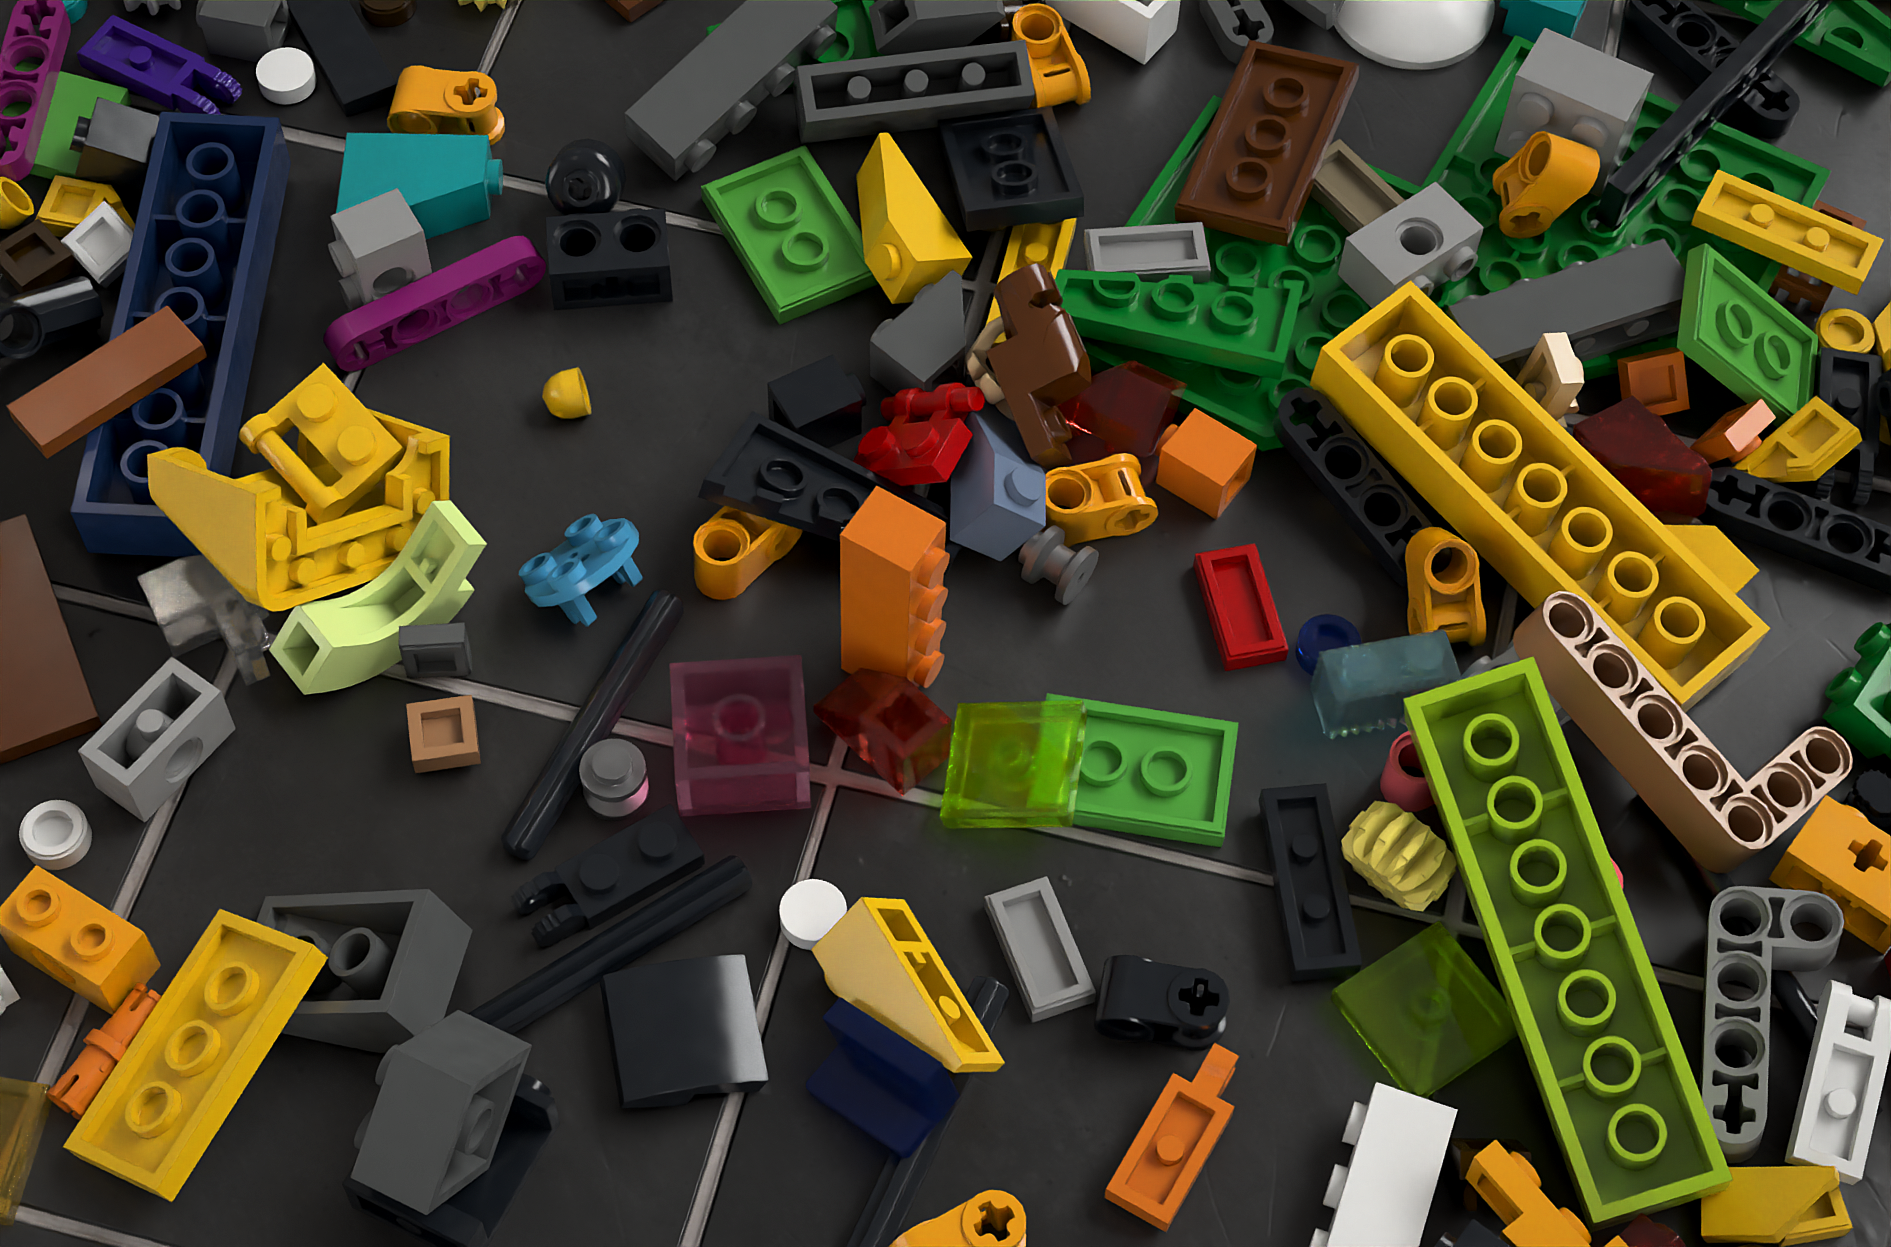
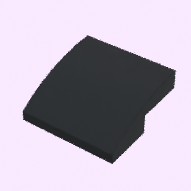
M723 955L673 960L603 975L600 979L620 1108L686 1105L694 1094L759 1092L767 1083L768 1075L745 955Z

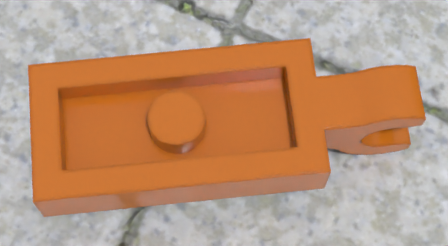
M1214 1043L1192 1083L1175 1073L1172 1074L1109 1182L1104 1198L1167 1232L1233 1115L1235 1106L1219 1097L1224 1092L1236 1068L1234 1066L1239 1059L1237 1054Z

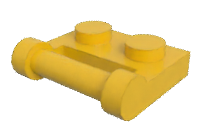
M324 363L267 413L251 418L239 432L240 441L249 451L254 454L261 453L307 503L306 513L317 525L338 519L378 484L387 472L393 470L406 452L397 440ZM294 426L306 436L343 476L333 486L326 487L283 441L282 437Z

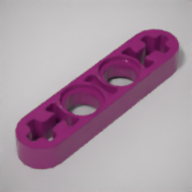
M62 0L17 1L12 10L0 51V158H2L0 159V177H7L14 182L26 177L34 165L71 33V23ZM40 24L39 32L41 37L36 35L33 25ZM28 57H38L44 60L40 67L32 71L22 72L15 69L21 60ZM24 101L32 104L30 109L20 116L9 117L1 114L5 107L14 102ZM5 137H9L13 151H5L7 146Z
M513 236L504 239L341 316L327 328L323 336V343L340 369L344 371L364 369L526 292L542 279L546 271V263L529 238ZM469 286L465 291H463V292H461L460 294L456 295L460 290H462V289H464L465 287ZM416 311L412 316H410L409 318H407V319L401 321L404 317H406V316L409 315L410 313Z

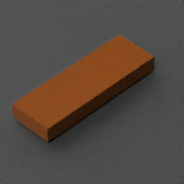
M166 306L7 405V409L14 422L48 459L199 363L207 355L200 340Z

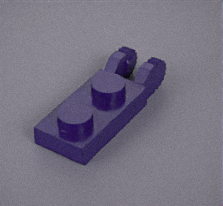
M114 15L110 16L76 53L81 67L173 111L178 109L181 113L221 115L215 103L205 98L204 95L201 96L193 91L198 84L209 96L217 100L221 99L228 104H233L242 94V89L236 79L225 71L222 72L219 68L206 63L204 57Z

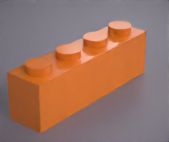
M876 486L840 534L841 669L907 704L920 685L928 688L933 683L945 658L944 654L940 652V641L946 629V622L941 620L942 607L948 595V589L943 586V578L950 559V554L945 551L946 522Z

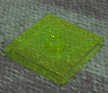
M1083 701L958 703L939 817L946 828L1072 827L1088 714Z
M1439 920L1333 989L1330 998L1404 1092L1426 1098L1518 1035L1507 1002Z

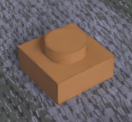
M472 695L406 704L411 756L415 773L481 764Z

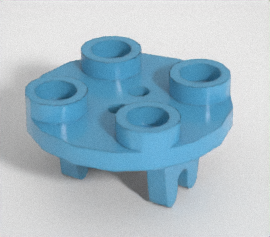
M596 514L586 515L576 520L566 529L564 533L566 541L550 553H541L527 561L519 570L518 575L525 584V593L531 602L538 607L559 605L574 624L581 621L588 627L597 619L595 612L584 596L589 590L595 588L611 575L620 585L624 582H627L631 587L638 584L643 577L631 555L639 543V532L633 523L625 518L609 519L601 522Z

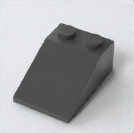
M430 889L266 896L256 923L314 944L328 957L281 1033L376 1053H387L392 1046L396 1044L401 1045L419 1034L426 1025L432 1026L444 1019L473 930Z

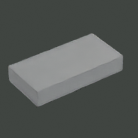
M1202 222L1085 229L1084 249L1088 271L1136 273L1141 282L1158 283L1168 279L1169 274L1193 276V283L1209 282L1211 267Z
M1047 876L985 896L984 908L1031 1023L1095 1002L1096 991Z

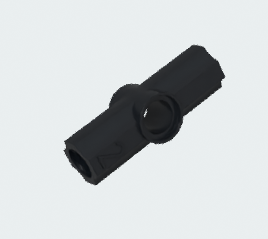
M77 276L8 298L0 297V323L6 316L11 314L14 325L10 335L6 339L0 340V359L6 357L15 360L26 359L35 354L41 346L101 328V318L104 316L100 297L93 289L90 280L84 276Z

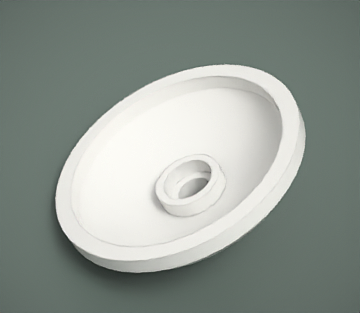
M1345 0L1334 22V26L1351 47L1378 63L1407 70H1431L1455 64L1471 55L1482 45L1491 28L1495 2L1494 0Z

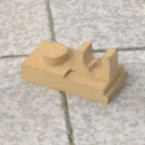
M1566 332L1543 333L1515 382L1565 430L1567 429L1564 414L1577 413L1579 410L1575 397L1585 383L1583 366L1581 361L1575 357Z

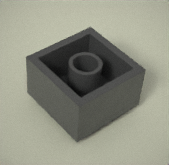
M457 1010L432 1026L426 1025L419 1034L403 1044L392 1046L383 1057L376 1073L375 1082L381 1086L375 1107L364 1117L355 1135L354 1147L360 1151L351 1178L428 1215L489 1169L532 1045Z

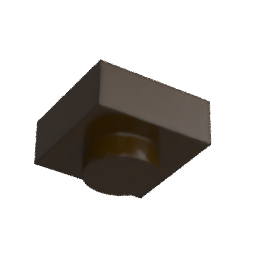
M36 219L0 242V272L20 293L54 284L78 269L72 253L39 219Z

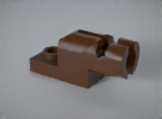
M1035 263L1007 275L994 288L993 294L999 305L1006 341L986 351V354L1031 459L1050 471L1073 463L1065 443L1072 439V434L1064 416L1056 406L1091 386V366L1087 352L1073 323L1072 316L1061 307L1063 299L1051 271L1047 273L1044 265Z

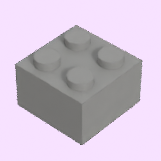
M1544 28L1516 74L1494 151L1512 158L1525 145L1527 140L1538 131H1546L1590 146L1597 150L1600 158V168L1597 179L1589 193L1601 197L1607 181L1614 174L1628 149L1654 74Z

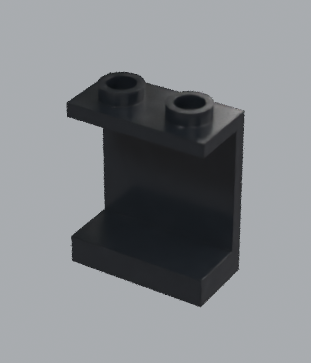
M522 1073L489 1169L428 1215L352 1179L351 1175L355 1163L342 1183L352 1208L430 1247H488L560 1124L555 1100L551 1097V1090L534 1077Z

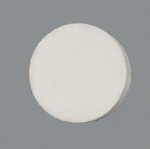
M285 47L272 50L259 60L256 67L260 91L271 102L283 105L295 104L310 96L316 87L317 78L313 62L305 52L299 49Z
M50 800L37 805L27 813L20 826L19 838L26 854L34 864L48 870H60L76 864L86 855L92 842V830L84 813L78 806L65 800Z
M809 879L796 883L786 891L780 903L779 912L782 932L795 946L811 950L847 912L844 896L834 885L823 880Z

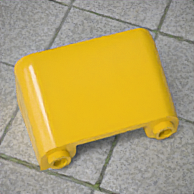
M367 408L406 452L399 464L393 470L387 472L378 484L338 519L319 525L306 513L307 503L275 468L231 479L207 470L206 462L202 456L185 447H173L147 454L148 487L150 496L155 504L246 601L272 612L284 611L374 580L393 563L431 502L449 500L450 436ZM299 430L297 442L298 457L326 487L333 486L343 476Z

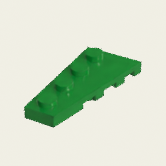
M1783 0L1710 1L1760 25ZM1834 0L1793 42L1882 88L1891 82V19L1867 0Z
M1058 269L1055 278L1056 285L1063 299L1061 307L1072 316L1073 323L1080 336L1281 380L1304 286V281L1283 280L1282 288H1260L1254 286V278L1233 277L1228 278L1227 286L1193 284V276L1170 274L1168 279L1154 283L1141 282L1136 273Z

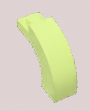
M451 500L432 501L400 554L383 573L364 587L348 595L330 600L310 601L295 606L269 648V651L304 695L343 689L377 676L402 660L399 649V626L447 624L460 611L475 590L466 580V576L487 543Z

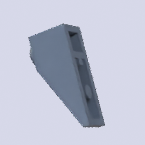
M985 399L983 408L979 411L969 412L963 422L972 432L973 436L951 473L950 540L1002 561L1046 526V475L1040 464L1031 459L1016 422L1006 417L998 410L995 404H989Z

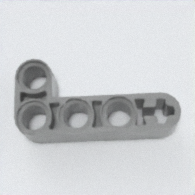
M1737 886L1723 890L1711 903L1705 935L1699 1092L1726 1163H1740L1754 1155L1760 1146L1767 1119L1771 969L1799 972L1818 971L1829 965L1836 955L1844 919L1842 910L1837 903L1825 894L1805 890ZM1730 917H1741L1751 922L1756 931L1748 936H1736L1726 931L1721 923ZM1801 922L1813 923L1822 928L1827 937L1820 941L1809 942L1799 938L1791 927ZM1736 980L1748 985L1755 995L1747 1001L1737 1002L1725 997L1718 987L1727 981ZM1724 1046H1738L1749 1053L1753 1062L1743 1068L1729 1067L1719 1060L1716 1052ZM1728 1096H1740L1737 1117L1738 1124L1741 1126L1740 1134L1726 1132V1123L1723 1121Z

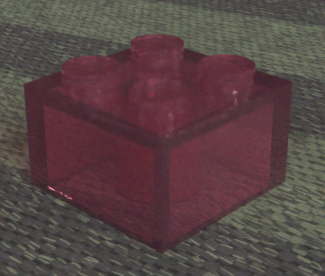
M802 656L670 663L674 770L679 817L811 808Z

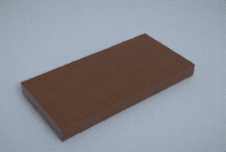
M1249 40L1175 204V220L1184 223L1202 222L1203 227L1288 247L1312 190L1317 171L1319 172L1322 166V159L1333 140L1358 80L1359 64Z
M26 514L0 522V765L102 727Z

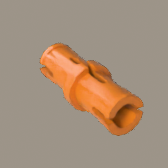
M136 983L130 994L100 1030L93 1028L83 1039V1042L87 1044L84 1050L57 1083L47 1091L46 1094L51 1101L66 1113L72 1110L71 1114L74 1118L81 1120L162 997L152 989L146 993L148 990L146 985Z

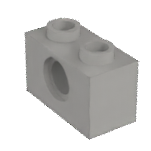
M1434 182L1347 237L1338 275L1372 309L1410 280L1429 297L1432 291L1449 279L1453 282L1458 281L1472 270L1478 260L1476 253L1484 227L1438 183Z
M398 188L330 216L336 241L329 243L328 247L332 259L343 279L337 282L350 312L432 274L424 230ZM416 311L410 313L409 315H407V316L404 317V318H407V317L413 315Z
M171 657L78 752L96 788L145 823L236 728L222 692Z

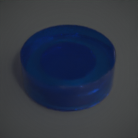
M1331 614L1318 615L1309 619L1302 626L1295 648L1296 658L1300 666L1311 676L1322 680H1337L1347 676L1355 668L1360 655L1362 641L1356 627L1345 618Z

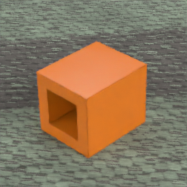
M1194 408L1180 426L1175 423L1171 424L1158 441L1155 455L1159 457L1155 483L1217 520L1249 481L1257 444Z

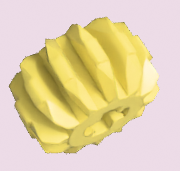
M1374 801L1365 812L1361 811L1349 825L1350 830L1341 840L1343 856L1352 864L1353 870L1360 874L1368 882V885L1380 891L1386 899H1392L1401 908L1423 912L1432 901H1437L1449 885L1447 883L1456 872L1457 862L1455 856L1447 849L1445 841L1437 837L1431 831L1430 826L1420 822L1412 812L1407 813L1395 803Z

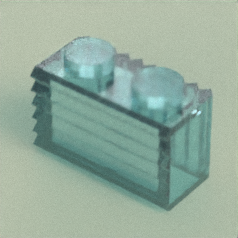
M1440 629L1319 652V658H1317L1318 664H1315L1316 670L1314 671L1310 687L1326 737L1334 740L1337 734L1346 738L1349 732L1358 735L1362 729L1371 733L1374 727L1383 731L1386 724L1394 729L1398 722L1407 726L1404 713V698L1459 681L1461 674L1446 631Z

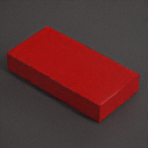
M1256 544L1196 553L1193 567L1224 670L1230 671L1286 661L1289 648Z

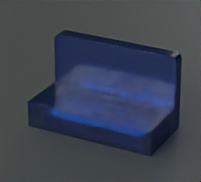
M840 997L822 1017L837 1041L838 1046L806 1082V1088L811 1096L899 1156L908 1158L954 1105L960 1095L942 1062Z

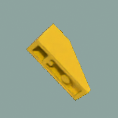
M879 133L856 175L864 261L892 304L913 302L915 296L923 287L930 283L935 285L950 271L954 270L962 276L973 257L890 134Z
M861 897L811 949L825 972L824 978L828 987L841 999L844 1005L954 1073L996 1072L1005 1064L904 899Z

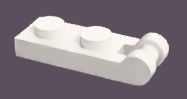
M1829 980L1822 991L1818 1003V1021L1784 1162L1795 1166H1835L1839 1172V1181L1854 1185L1862 1180L1891 1052V1000L1878 995L1873 1000H1869L1852 994L1851 986ZM1846 1021L1863 1026L1864 1039L1844 1033Z

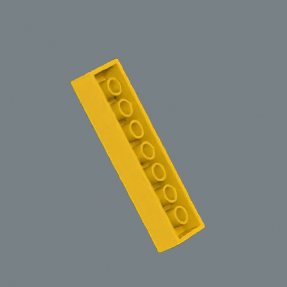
M1411 280L1321 348L1309 385L1314 390L1323 394L1341 416L1534 609L1549 595L1558 591H1569L1582 597L1685 713L1746 662L1771 629Z

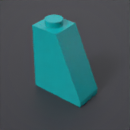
M347 133L336 213L398 188L424 230L426 240L490 218L492 195H501L503 190L502 160L492 159L488 135Z

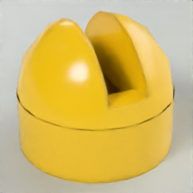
M0 177V229L10 230L19 226L34 213V205L28 194L16 182L7 177Z
M579 367L560 371L551 376L545 383L542 397L548 410L553 415L561 419H574L591 414L588 390Z

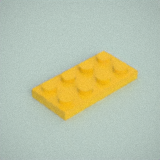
M219 909L63 1147L79 1159L173 1202L328 957L314 944Z

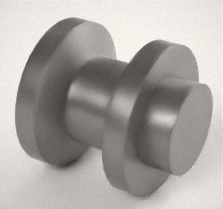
M1053 525L1044 533L1039 531L1025 542L1020 551L1018 561L1024 564L1021 573L1022 579L1030 584H1034L1043 577L1057 585L1055 599L1067 605L1075 599L1088 582L1097 564L1099 553L1090 546L1084 547L1077 553L1063 545L1065 531Z
M606 739L595 743L584 753L580 762L579 772L583 785L584 800L589 810L597 817L608 821L626 820L639 813L645 806L649 796L646 763L642 752L634 744L626 740Z

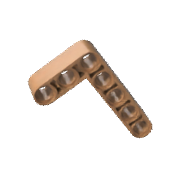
M1558 591L1549 595L1514 631L1513 644L1519 658L1523 660L1534 656L1547 691L1692 857L1706 870L1716 874H1726L1735 870L1770 845L1842 781L1852 769V753L1844 738L1836 731L1827 727H1813L1785 746L1744 780L1589 603L1577 594L1569 591Z

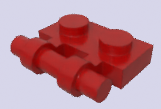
M955 382L939 385L932 392H923L922 388L919 387L900 390L895 396L884 398L881 403V414L884 419L892 422L890 426L872 428L862 438L858 445V453L853 462L900 486L947 482L973 436L972 432L963 422L969 412L979 411L983 408L985 403L984 393L979 387H966L962 383Z

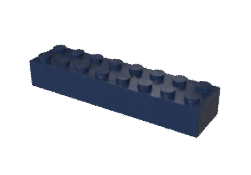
M177 112L160 113L109 342L168 306L200 340L207 357L88 433L71 507V515L88 553L206 558L151 498L148 487L147 454L173 447H185L202 456L206 462L207 470L230 478L291 165L278 117Z

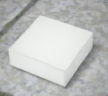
M103 201L60 242L100 285L107 288L125 271L134 230L112 206Z

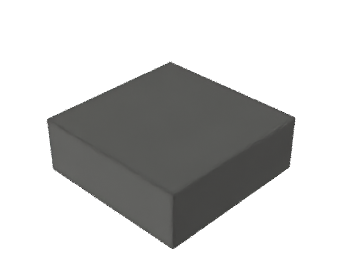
M465 623L399 626V649L407 678L465 676L472 674V654Z

